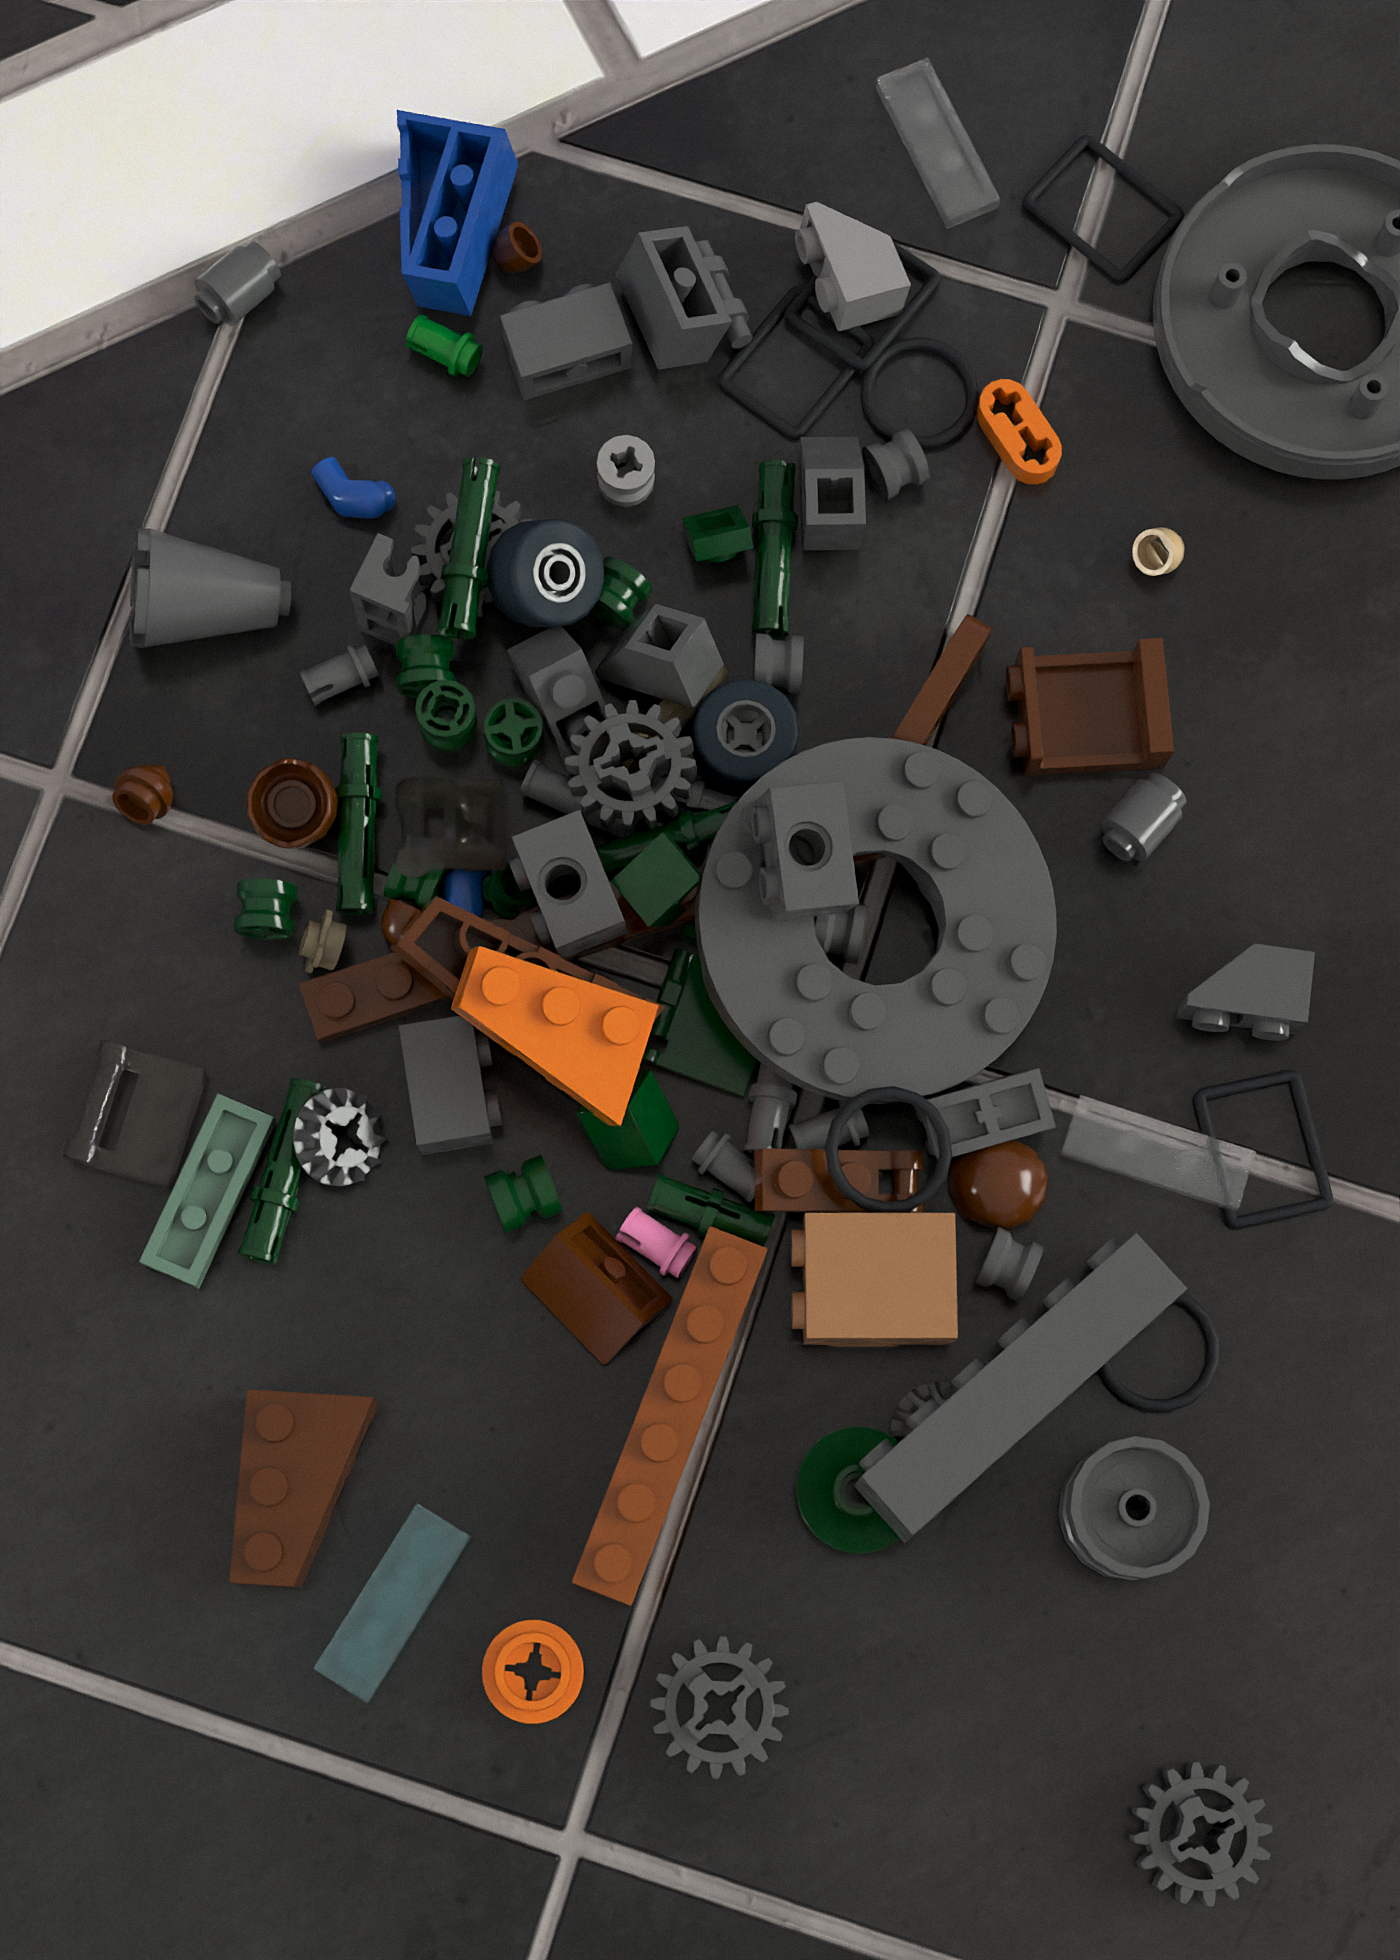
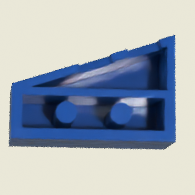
M397 110L401 158H398V173L402 189V207H400L402 276L418 307L471 316L491 255L492 243L496 238L518 168L517 159L506 130L503 128Z

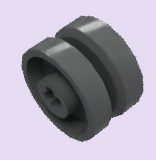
M1133 1436L1106 1443L1094 1449L1074 1464L1061 1487L1058 1517L1064 1539L1081 1563L1104 1577L1133 1581L1172 1572L1194 1555L1207 1532L1210 1502L1203 1477L1186 1454L1162 1440ZM1134 1496L1141 1502L1136 1509L1138 1516L1142 1518L1141 1520L1130 1518L1125 1509L1127 1500Z

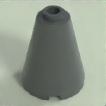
M136 528L137 542L134 541L130 593V606H132V611H135L134 623H130L131 647L145 648L272 628L277 626L279 615L289 616L291 581L281 580L280 568L150 528Z

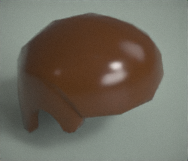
M293 758L276 760L273 764L266 766L257 773L247 791V817L262 839L281 848L297 849L307 847L325 837L336 819L337 793L333 783L321 768L307 761Z
M1010 1140L958 1155L950 1167L948 1192L959 1214L966 1220L975 1221L992 1229H997L998 1226L1003 1229H1011L1029 1222L1035 1217L1046 1201L1049 1176L1044 1162L1039 1159L1038 1153L1028 1145L1016 1140Z

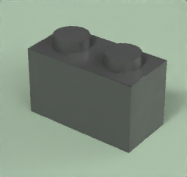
M610 282L596 287L593 284L579 285L567 291L563 297L543 303L539 301H526L513 307L509 313L500 315L502 341L523 401L632 368V341Z
M461 1016L400 1025L399 1032L415 1137L420 1154L427 1155L493 1144L491 1127L502 1125L497 1090H485L481 1067L493 1066L488 1036L481 1031H475V1026Z

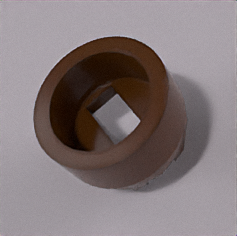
M513 222L500 231L494 239L491 253L494 262L502 271L521 273L541 260L542 247L535 233L527 225L521 222Z
M390 899L381 919V928L385 939L392 945L421 910L403 902Z

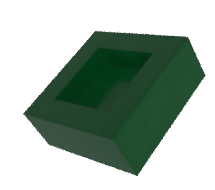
M738 505L682 518L685 539L696 562L702 560L722 562L732 559L740 551L753 549L750 526Z

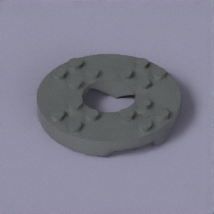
M1336 144L1293 146L1266 153L1236 167L1218 185L1209 190L1187 213L1170 240L1159 268L1153 299V330L1163 369L1173 390L1195 420L1216 440L1256 464L1274 471L1313 479L1366 477L1400 466V161L1367 149ZM1305 262H1334L1355 270L1374 287L1384 307L1386 332L1381 344L1365 361L1346 371H1340L1318 363L1304 352L1295 340L1280 334L1266 319L1262 301L1269 285L1284 270Z
M876 737L844 739L805 750L783 761L767 772L739 798L726 814L705 854L700 872L702 874V881L697 886L695 900V931L702 965L703 981L709 997L734 1037L753 1057L772 1072L807 1091L846 1102L867 1089L888 1086L917 1092L922 1097L929 1096L965 1081L995 1061L1016 1040L1039 1005L1051 972L1057 937L1054 890L1047 864L1029 826L1004 794L979 772L946 753L915 742ZM843 781L853 856L881 853L901 863L917 882L922 895L932 905L939 927L937 951L916 975L902 983L872 985L850 978L828 960L816 938L814 917L773 920L771 905L763 904L759 887L760 869L766 867L763 843L757 844L755 842L751 825L753 806H758V798L770 787ZM791 838L789 841L791 857L801 865H813L815 853L810 843L802 838ZM886 1099L872 1101L869 1104H887L902 1101Z

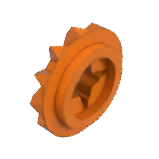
M542 1620L520 1621L502 1630L489 1645L482 1666L483 1685L491 1703L506 1717L527 1724L544 1723L563 1714L576 1700L584 1676L581 1652L575 1641L562 1628ZM535 1643H541L539 1654H542V1665L551 1668L554 1672H560L561 1678L539 1681L536 1691H533L532 1701L526 1700L525 1678L515 1675V1672L505 1671L506 1664L516 1666L517 1663H526L530 1653L534 1652Z

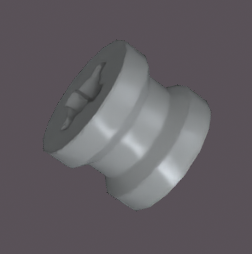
M630 435L616 436L604 443L597 458V482L599 491L606 500L617 506L629 507L638 505L648 498L653 490L655 481V459L653 451L648 444L640 438ZM628 461L626 466H622L618 469L615 467V465L618 466L619 464Z

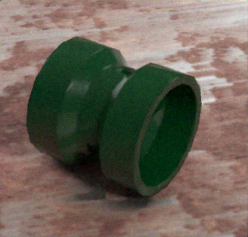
M440 680L432 682L421 691L417 698L415 711L421 737L427 746L438 753L444 754L461 752L470 746L477 734L478 721L473 696L468 689L456 681ZM446 706H451V707L455 708L456 711H455L454 709H452V708H447Z
M541 1154L523 1162L520 1168L521 1175L517 1176L515 1171L507 1173L499 1170L484 1176L505 1234L522 1228L526 1219L532 1217L531 1212L536 1210L539 1216L544 1218L563 1212L553 1181Z

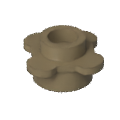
M326 909L324 915L319 916L317 922L308 920L299 946V955L307 957L305 972L311 974L314 967L333 971L338 962L345 939L346 924L333 921V911Z

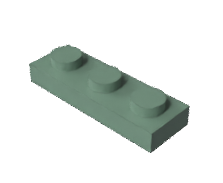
M217 1094L139 1262L142 1265L195 1288H200L277 1122L273 1116Z

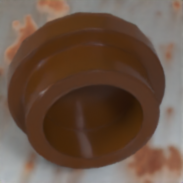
M146 764L143 766H131L122 771L115 781L116 790L112 795L113 803L122 815L137 824L148 825L154 819H161L167 814L172 805L173 789L170 785L171 779L166 771V767L163 765Z

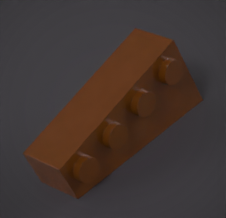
M437 896L425 904L390 947L391 950L452 1000H454L470 949L481 946L659 1005L654 1021L665 1009V1006L646 997L643 998L601 975L593 974L562 959L561 956L512 935L509 931Z

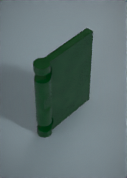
M685 924L680 937L685 941L697 944L695 926ZM675 949L656 1002L665 1006V1009L653 1022L649 1035L654 1039L666 1041L668 1044L664 1054L646 1047L641 1062L743 1098L757 1059L734 1037L717 1012L703 981L700 957L685 950Z

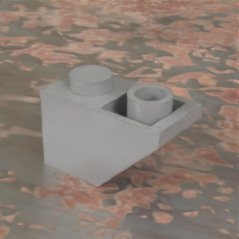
M818 202L806 204L800 229L795 232L796 248L801 261L804 264L810 263L814 275L817 276L815 291L818 303L823 312L831 313L838 332L899 315L903 310L911 284L891 237Z

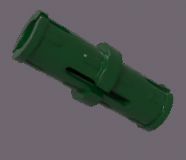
M661 1173L658 1176L647 1207L649 1212L653 1213L654 1211L698 1227L697 1234L706 1237L711 1226L763 1247L775 1215L772 1213L755 1212L753 1208L723 1198L725 1192L713 1188L712 1192L709 1193L668 1178Z

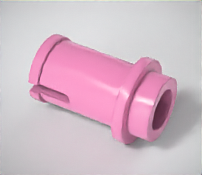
M638 1206L631 1211L619 1229L621 1231L616 1235L617 1241L623 1242L660 1266L659 1274L664 1277L670 1273L679 1278L698 1250L697 1246L689 1242L691 1235L684 1233L682 1236H679L644 1213Z

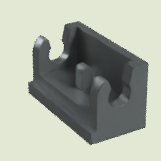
M378 533L350 588V594L360 631L396 646L400 639L416 635L427 611V601L425 594L420 593L414 600V607L412 606L410 594L420 575L418 557H411L407 562V569L401 576L394 575L391 561L394 545L393 539Z
M1039 1068L1024 1070L926 1098L927 1101L938 1109L949 1128L952 1157L1056 1128ZM914 1106L916 1117L920 1122H923L928 1138L925 1141L926 1148L930 1155L936 1156L938 1161L940 1152L937 1133L928 1117Z

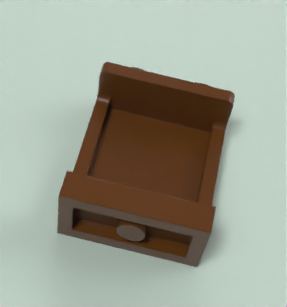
M1163 638L1139 639L1133 651L1034 656L1033 646L1020 647L1014 665L1007 666L1008 701H1017L1019 722H1012L1011 748L1014 758L1022 757L1024 776L1164 769L1174 753Z

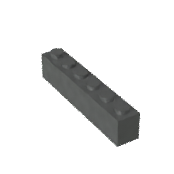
M1137 1233L1122 1246L1114 1238L1108 1241L1086 1262L1093 1272L1078 1285L1070 1277L1064 1280L1042 1301L1049 1311L1033 1325L1025 1317L1021 1318L996 1341L1003 1348V1351L988 1365L977 1357L951 1381L958 1389L954 1395L941 1406L932 1397L905 1422L912 1430L910 1434L895 1447L886 1438L858 1463L865 1470V1473L854 1485L855 1488L904 1543L921 1530L1188 1289Z

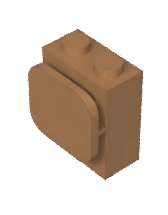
M805 1213L802 1220V1229H791V1267H802V1291H792L791 1326L792 1329H803V1345H828L831 1347L951 1345L958 1338L955 1213Z

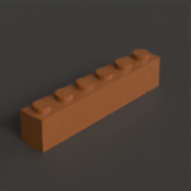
M711 1226L709 1227L573 1577V1585L632 1607L768 1248Z

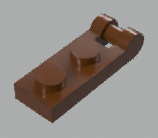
M769 1148L754 1150L755 1212L876 1213L859 1208L840 1193L828 1172L825 1150ZM838 1150L840 1167L850 1185L866 1197L889 1202L904 1200L917 1193V1171L923 1170V1151ZM879 1171H893V1194H879ZM924 1203L910 1212L903 1213H924Z

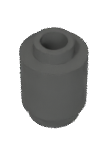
M250 241L244 247L236 245L195 279V287L198 293L194 296V299L199 309L209 320L216 324L222 320L224 323L233 326L275 290L274 283L281 278V272L271 255L258 243Z
M1152 772L1146 779H1137L1100 821V827L1105 834L1102 837L1104 845L1111 853L1124 861H1130L1132 858L1145 861L1182 819L1181 810L1187 804L1185 795L1176 784L1159 773Z

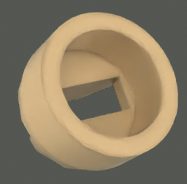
M1160 527L1148 529L1140 533L1133 544L1132 554L1134 562L1140 571L1150 576L1170 573L1178 567L1184 558L1185 547L1181 537L1176 532ZM1158 537L1160 538V540L1162 541V543L1164 544V546L1166 547V549L1168 550V552L1164 549V547H1163L1159 542H1157V541L1155 540L1156 538H1158Z

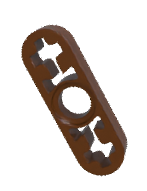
M969 614L964 617L892 737L893 739L915 742L924 746L927 745L992 634L993 627Z

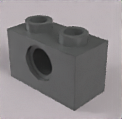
M843 781L770 787L758 798V806H753L751 825L755 842L757 844L763 843L766 867L760 869L759 887L763 904L771 905L773 920L842 914L857 906L859 899ZM791 838H802L810 843L815 853L813 865H801L791 857L789 852V841Z
M580 810L512 836L518 855L508 858V862L520 892L522 893L529 889H532L540 910L529 915L543 948L554 944L559 956L565 959L629 933ZM572 875L581 881L578 893L568 900H557L549 895L552 882L560 876Z

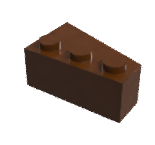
M247 1389L229 1583L302 1588L331 1520L333 1509L347 1476L349 1477L356 1460L355 1457L365 1433L380 1404L374 1397Z

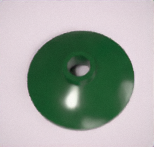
M869 1427L842 1428L820 1439L805 1456L796 1482L798 1507L808 1528L828 1546L847 1553L864 1554L882 1550L900 1539L867 1500L863 1503H854L846 1496L847 1484L852 1480H859L865 1473V1470L858 1463L886 1438L894 1447L899 1443L891 1435Z

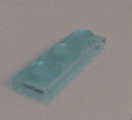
M416 1504L313 1669L369 1703L471 1537L421 1505Z

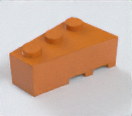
M477 946L469 951L451 1009L512 1055L527 1063L558 1089L577 1100L604 1123L611 1126H621L659 1005Z

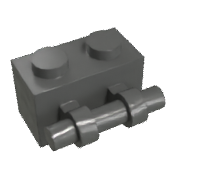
M688 226L637 233L615 275L658 370L708 362L725 333L732 348L744 347L752 341L753 337L746 324L749 319L748 312L742 300L734 298L727 283L730 275L723 258L715 256L709 241L701 240L695 242Z

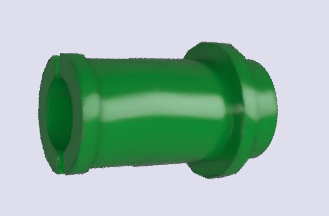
M423 314L415 318L406 336L407 342L405 347L407 349L416 351L448 367V373L454 377L460 374L467 377L472 375L483 353V346L476 342L474 334L468 332L462 336L430 320Z

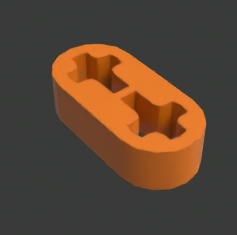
M999 379L988 384L983 389L977 405L976 418L982 431L1010 473L1017 480L1025 484L1034 485L1046 482L1054 475L1062 456V445L1058 436L1028 391L1020 383L1011 379ZM996 399L1003 405L1010 403L1015 405L1012 420L1016 426L1012 424L1005 413L1001 412L996 415L992 413ZM1023 437L1033 451L1041 449L1046 451L1042 465L1035 459H1030L1026 462L1022 459L1026 449Z

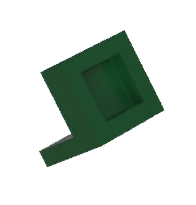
M662 832L611 880L648 927L670 926L686 911L680 901L702 881V874L682 851L689 843L682 833Z
M651 1069L638 1071L621 1126L607 1125L583 1105H581L577 1112L603 1164L610 1170L658 1165L679 1130L678 1120Z

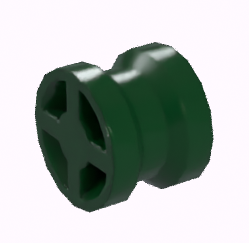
M607 556L603 559L604 582L600 598L590 613L614 628L625 630L634 619L632 610L636 604L646 601L653 589L649 581L632 566L617 558Z
M431 634L413 635L400 639L396 643V657L402 662V672L397 676L398 693L418 698L421 691L432 682L440 680L456 681L455 675L449 670V661L455 656L454 641L448 637Z
M506 698L496 702L488 710L484 718V736L490 756L498 764L508 768H521L531 764L540 755L544 746L543 721L539 711L530 702L521 698ZM505 736L506 738L510 739L511 742L507 741L503 737Z
M406 842L390 869L384 887V897L397 901L406 899L413 902L415 907L421 910L429 900L436 896L441 898L442 884L446 875L452 870V860L442 856L432 859L423 855L419 846Z
M262 878L246 879L238 882L237 897L242 902L241 914L234 920V932L241 936L262 940L292 938L295 934V922L290 917V906L297 901V886L281 880Z

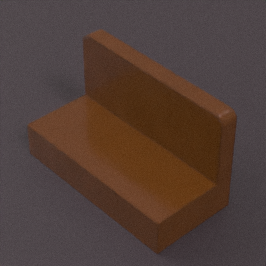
M588 1211L556 1234L521 1276L522 1282L602 1364L609 1363L639 1330L659 1315L673 1300L669 1293Z

